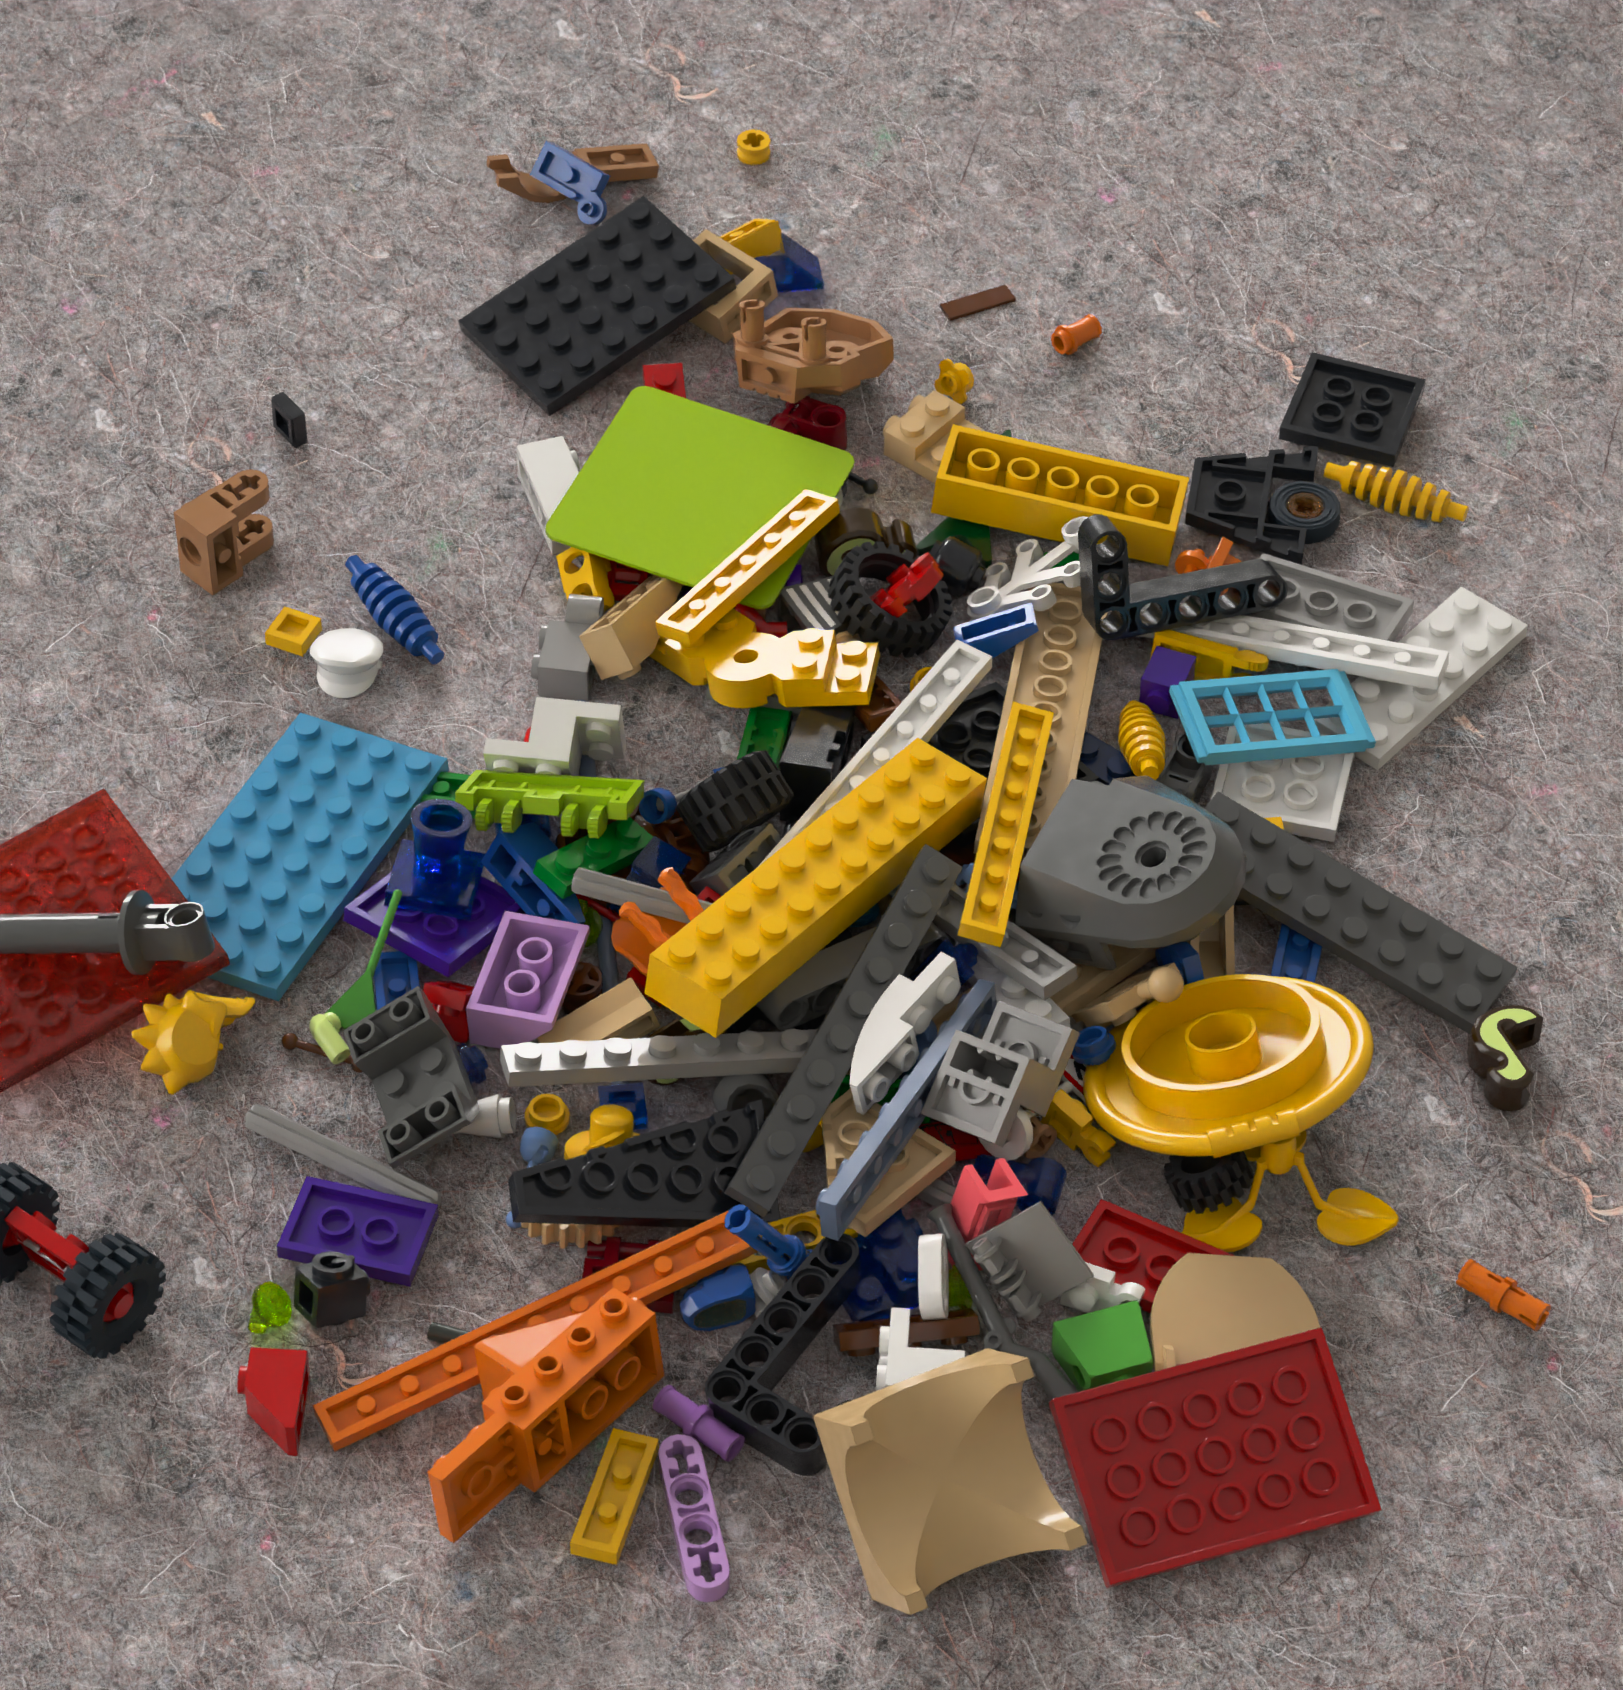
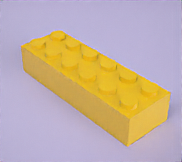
M952 424L936 476L931 513L1058 542L1065 541L1061 530L1070 520L1082 516L1090 517L1095 514H1102L1108 517L1126 538L1128 558L1169 566L1183 511L1189 477ZM1108 535L1103 536L1098 541L1097 545L1104 542L1107 539Z

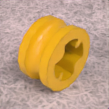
M751 129L738 135L737 157L742 163L760 165L770 158V137L766 132Z

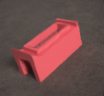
M1004 1158L996 1159L987 1185H985L972 1164L964 1166L951 1204L952 1216L965 1243L1011 1218L1018 1197L1028 1195ZM948 1250V1261L956 1274L960 1275ZM975 1261L979 1271L983 1270L981 1266Z

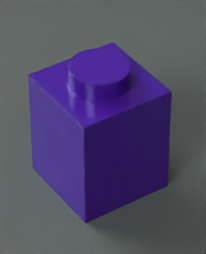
M1156 646L1141 678L1139 702L1146 704L1153 713L1179 719L1169 689L1171 685H1179V682L1194 681L1196 656Z

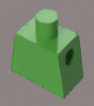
M1137 1300L1053 1322L1051 1352L1079 1392L1152 1372V1354L1140 1305Z

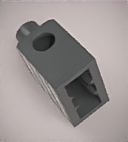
M833 576L783 587L778 596V620L780 622L787 621L788 633L810 628L835 630V635L847 631L850 624H841L836 618L840 611H833L830 606L832 599L828 598V590L830 589L829 583ZM873 587L864 590L869 597L877 592Z

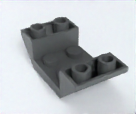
M419 986L343 1030L354 1064L372 1080L387 1123L386 1126L378 1130V1134L388 1163L393 1169L471 1124L480 1112L457 1045L426 994Z

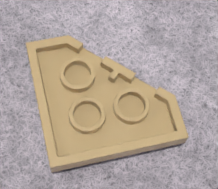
M851 1088L831 1103L821 1118L827 1188L836 1178L843 1160L849 1159L858 1147L863 1132L869 1131L877 1121L882 1108L881 1105L875 1102L864 1115L856 1112ZM918 1128L848 1227L864 1237L869 1235L955 1165L956 1151Z

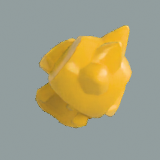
M187 990L184 998L177 999L172 994H167L163 1006L144 1004L143 1010L150 1025L135 1029L131 1033L132 1038L149 1050L141 1064V1070L161 1075L170 1095L176 1094L189 1083L201 1081L213 1072L218 1051L223 1050V1044L219 1043L221 1028L231 1025L236 1018L245 1016L255 1004V999L247 996L244 999L217 997Z

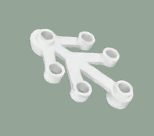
M1077 517L1067 522L1061 530L1065 541L1045 556H1043V551L1037 540L1030 539L1020 543L1015 550L1017 559L1012 575L1007 564L1004 562L989 566L984 574L986 577L984 587L974 591L967 599L969 605L967 613L970 619L973 621L1027 603H1032L1036 611H1044L1051 608L1057 601L1051 586L1047 584L1064 581L1065 586L1069 588L1080 586L1079 561H1073L1057 568L1052 567L1073 551L1079 553L1078 531L1082 522L1088 517ZM1035 587L1030 591L1020 592L1023 589Z

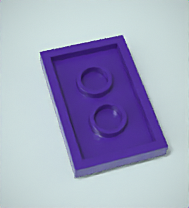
M306 1176L278 1241V1258L307 1264L311 1263L312 1258L319 1253L329 1251L340 1252L346 1255H353L355 1257V1264L360 1269H363L369 1278L410 1287L439 1217L438 1204Z

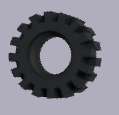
M1244 1151L1218 1158H1213V1156L1170 1155V1163H1165L1164 1176L1180 1209L1183 1207L1184 1211L1188 1213L1194 1209L1196 1214H1203L1207 1207L1210 1212L1217 1211L1218 1205L1224 1203L1226 1207L1233 1203L1231 1200L1233 1196L1241 1198L1245 1194L1242 1188L1249 1189L1252 1184L1250 1179L1254 1178V1173Z

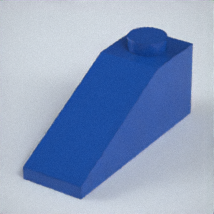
M535 822L520 825L513 833L499 831L481 863L527 915L584 924L585 918L576 893L562 899L533 874L538 859L558 850Z

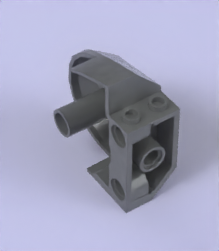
M1147 775L1116 778L1111 781L1110 785H1105L1098 781L1088 782L1072 779L1021 862L1015 924L1072 963L1113 971L1117 966L1107 944L1127 948L1165 947L1178 942L1190 941L1199 936L1202 931L1215 924L1236 902L1245 883L1247 858L1235 832L1227 823L1189 798Z

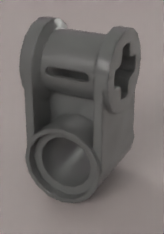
M1184 732L1177 738L1165 761L1164 770L1156 781L1173 790L1181 789L1185 797L1198 804L1203 790L1211 778L1212 765L1205 766L1204 763L1197 762L1187 735Z

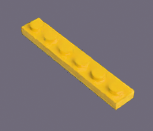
M805 489L655 621L658 635L691 646L840 513L838 499Z

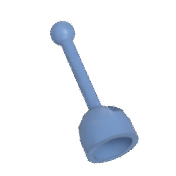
M529 1127L524 1130L520 1142V1153L522 1158L528 1162L527 1168L549 1162L553 1158L559 1143L557 1136L553 1132L541 1127ZM510 1211L506 1216L507 1225L513 1229L521 1227V1223L513 1222L512 1211Z

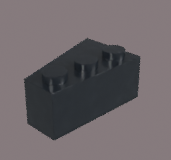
M846 706L802 707L799 716L793 717L790 738L780 761V772L793 791L794 796L790 803L780 811V820L786 821L790 816L801 818L847 765L854 739L855 708Z

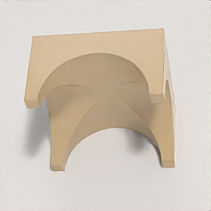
M987 1348L813 1415L872 1600L912 1615L928 1608L925 1598L931 1591L967 1571L1020 1554L1042 1550L1071 1551L1087 1544L1082 1526L1065 1513L1050 1491L1029 1442L1021 1401L1024 1381L1034 1377L1029 1358Z

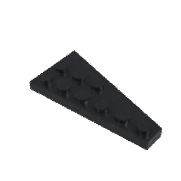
M762 1099L750 1102L741 1109L730 1112L726 1109L713 1113L707 1119L693 1123L685 1121L627 1138L622 1144L605 1148L604 1145L588 1150L586 1154L571 1159L559 1158L515 1171L508 1179L513 1222L692 1228L730 1210L736 1205H743L724 1192L765 1122ZM776 1198L771 1209L764 1217L754 1211L752 1212L766 1223L779 1220L778 1199Z

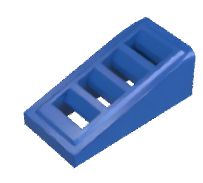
M1032 603L953 627L955 641L959 640L992 656V659L1039 631Z

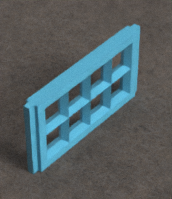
M1338 669L1179 682V685H1171L1169 689L1198 763H1204L1205 766L1365 752L1368 748H1374L1376 743L1345 671L1339 672ZM1328 689L1334 706L1309 708L1302 691ZM1293 692L1300 709L1274 711L1268 694ZM1258 695L1265 711L1239 714L1233 697ZM1224 698L1230 714L1204 717L1198 700ZM1340 717L1347 734L1321 736L1314 719ZM1305 720L1312 737L1286 739L1279 722ZM1270 723L1277 740L1251 742L1244 725ZM1235 726L1242 743L1216 745L1209 728Z

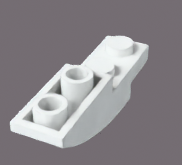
M940 952L914 981L899 974L873 1007L861 1030L851 1063L849 1084L856 1112L864 1115L875 1102H879L885 1097L889 1087L903 1072L913 1067L917 1057L920 1055L916 1035L923 1033L929 1026L931 1019L945 1004L951 1003L957 996L961 984L956 961L951 956Z

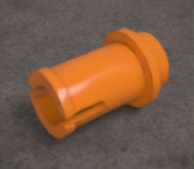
M1088 314L1068 326H1058L1051 336V342L1059 354L1066 353L1067 355H1072L1080 345L1100 337L1102 327L1094 315Z

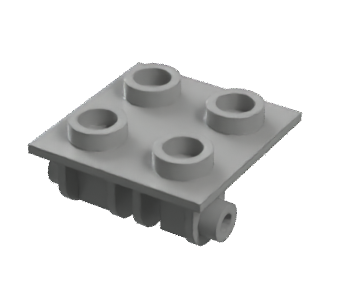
M1041 1201L965 1244L973 1255L974 1260L989 1277L990 1282L995 1285L998 1293L1003 1296L1014 1311L1017 1318L1023 1317L1025 1322L1032 1321L1041 1313L1038 1307L1094 1276Z

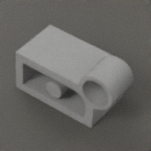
M569 594L566 607V622L549 620L548 625H541L539 649L542 650L541 654H534L531 667L532 679H538V694L540 697L585 700L588 702L596 669L579 636L603 616V597Z

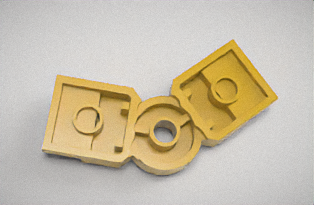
M731 609L691 646L660 636L653 653L649 656L693 686L708 684L710 695L716 702L732 708H753L767 704V697L772 694H776L778 702L785 707L869 705L880 653L878 642L863 643L851 641L837 644L835 630L810 628L803 631H793L781 638L766 633L756 632L755 622L735 609Z

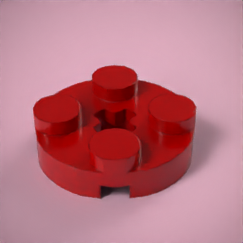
M927 552L914 561L910 569L903 564L894 570L886 579L890 585L885 590H878L870 598L877 606L889 614L900 617L908 611L905 608L906 605L914 599H917L919 602L938 584L943 577V570Z

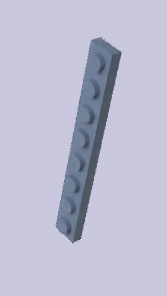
M978 979L970 992L962 995L957 1010L949 1021L945 1020L941 1024L938 1036L931 1046L923 1049L918 1064L911 1074L905 1075L902 1078L898 1092L890 1103L886 1102L882 1106L878 1119L869 1131L863 1132L858 1147L849 1159L843 1160L838 1169L837 1176L828 1188L822 1189L816 1202V1213L820 1215L821 1236L837 1241L840 1239L926 1118V1116L921 1114V1111L956 1029L982 1039L996 1007L994 982Z

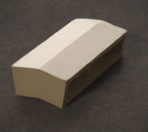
M630 977L556 1021L553 1029L539 1036L537 1041L538 1043H553L567 1040L593 1041L608 1040L610 1038H641L660 1027V1024L652 1007Z

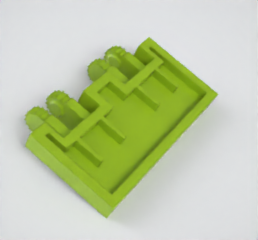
M475 770L455 792V809L474 810L477 808L475 814L477 831H487L493 823H501L503 832L513 833L521 825L523 814L559 816L562 813V836L572 837L581 828L587 829L589 838H600L607 829L608 819L627 820L644 798V780Z

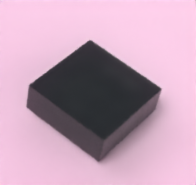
M284 392L273 396L271 404L274 428L295 448L308 443L305 413Z

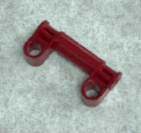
M809 396L804 397L795 404L786 401L784 411L775 414L767 424L768 426L844 451L847 449L846 412L838 405L827 404Z

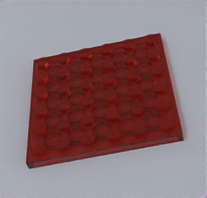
M104 788L0 845V914L120 913L125 897L133 890L148 892L155 904H181L188 902ZM212 934L215 947L207 957L194 962H183L180 960L155 961L152 969L145 975L131 974L126 969L120 953L0 954V1093L144 1013V1004L158 1005L164 1002L167 994L174 996L230 965L226 951Z

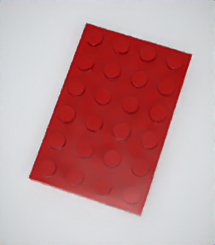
M1322 1327L1053 1398L1049 1402L1106 1589L1375 1515L1382 1510Z

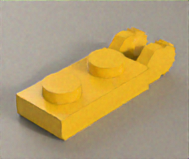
M1172 630L1155 632L1151 651L1152 656L1156 646L1196 656L1194 681L1252 676L1244 672L1234 673V668L1238 667L1245 670L1262 672L1267 669L1269 662L1267 656L1255 651H1238L1236 647Z

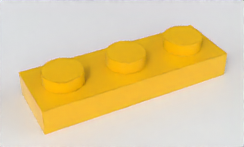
M616 1428L612 1429L571 1538L570 1554L617 1565L659 1452L658 1438Z

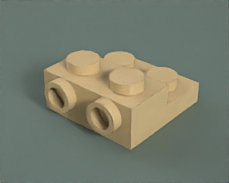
M933 390L926 397L917 395L911 401L908 412L901 418L893 415L887 420L883 428L884 455L935 484L952 424L981 431L985 430L965 419L964 406Z

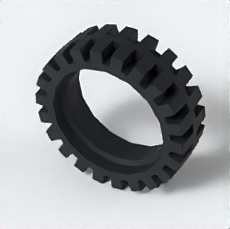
M876 541L873 546L870 542H865L861 546H855L846 555L830 580V589L828 590V598L832 599L830 606L833 611H840L836 618L841 624H850L847 631L852 636L857 633L862 635L860 642H878L879 652L883 653L888 648L890 656L898 657L901 653L905 658L912 657L915 653L919 656L932 647L951 619L950 616L953 613V606L950 605L952 597L951 594L945 593L948 587L944 581H939L919 602L917 599L912 601L922 621H907L889 614L877 606L865 593L859 578H875L888 583L887 577L901 565L905 564L910 569V566L915 561L912 559L914 553L906 549L902 554L899 552V546L890 544L886 549L884 542Z

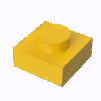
M284 606L265 632L266 645L303 657L322 631L321 618Z

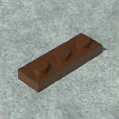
M972 1308L949 1310L947 1319L923 1321L921 1314L910 1315L909 1347L922 1348V1342L940 1340L941 1345H959L967 1343L968 1336L980 1335L979 1317ZM890 1318L833 1324L834 1342L841 1352L847 1351L848 1356L851 1357L875 1354V1347H879L880 1327H890Z

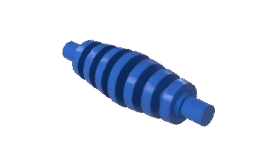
M358 555L349 557L345 562V566L353 574L351 585L355 592L358 593L362 603L366 605V609L377 625L384 629L389 636L395 638L413 656L424 655L431 664L439 663L444 658V653L436 645L438 633L411 593L405 590L397 581H394L389 574L383 572L382 568L377 564H365Z

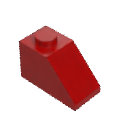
M251 1347L248 1365L239 1367L238 1394L245 1395L247 1414L287 1455L298 1456L310 1384L308 1351Z

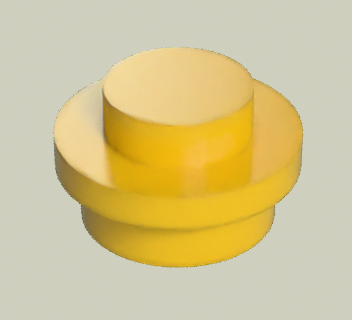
M548 1093L540 1094L534 1097L527 1106L524 1114L525 1124L527 1128L541 1127L557 1135L563 1132L569 1125L570 1112L560 1097Z

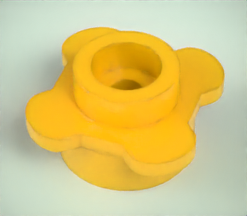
M950 359L942 360L939 363L941 370L939 378L934 382L936 391L950 396L953 401L959 404L966 402V393L974 385L972 371L963 363L953 364Z

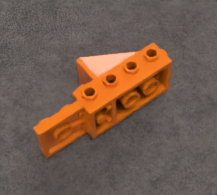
M613 1287L587 1311L481 1340L474 1346L484 1400L482 1402V1409L485 1421L481 1425L475 1426L461 1443L447 1455L441 1456L427 1472L440 1534L452 1543H455L518 1485L522 1484L535 1493L665 1376L656 1315L640 1299L633 1296L629 1297Z

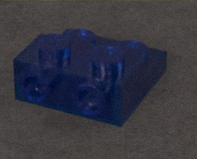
M900 1210L866 1237L858 1233V1237L854 1238L859 1246L862 1278L857 1287L842 1304L853 1322L890 1318L891 1308L911 1310L919 1307L918 1240L919 1236L923 1235V1232L915 1218L906 1220ZM836 1261L832 1264L841 1265L847 1261Z

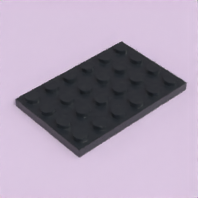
M642 196L458 320L461 331L540 408L551 416L737 287L732 275L645 196Z

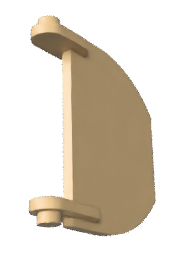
M1187 1253L1167 1272L1153 1301L1150 1315L1153 1368L1155 1371L1313 1330L1320 1328L1319 1321L1312 1303L1302 1287L1288 1271L1272 1258Z

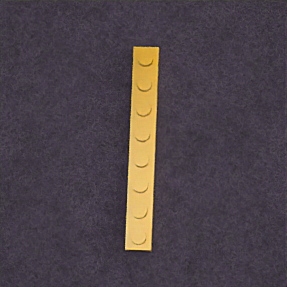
M1014 701L1012 703L957 936L1001 947L1054 716L1053 712Z

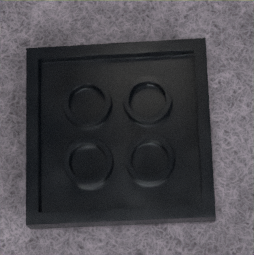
M1312 352L1281 423L1279 439L1305 446H1317L1318 449L1394 467L1423 396L1426 379Z

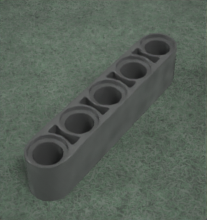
M933 922L902 976L909 978L921 973L940 952L947 955L950 952L952 946L950 938ZM875 928L819 951L759 1001L756 1006L779 1030L783 1031L795 1028L827 1014Z

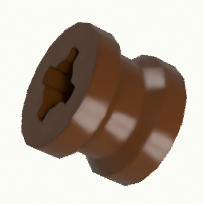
M578 962L561 1006L566 1014L573 1012L602 994V973L596 966L591 963Z

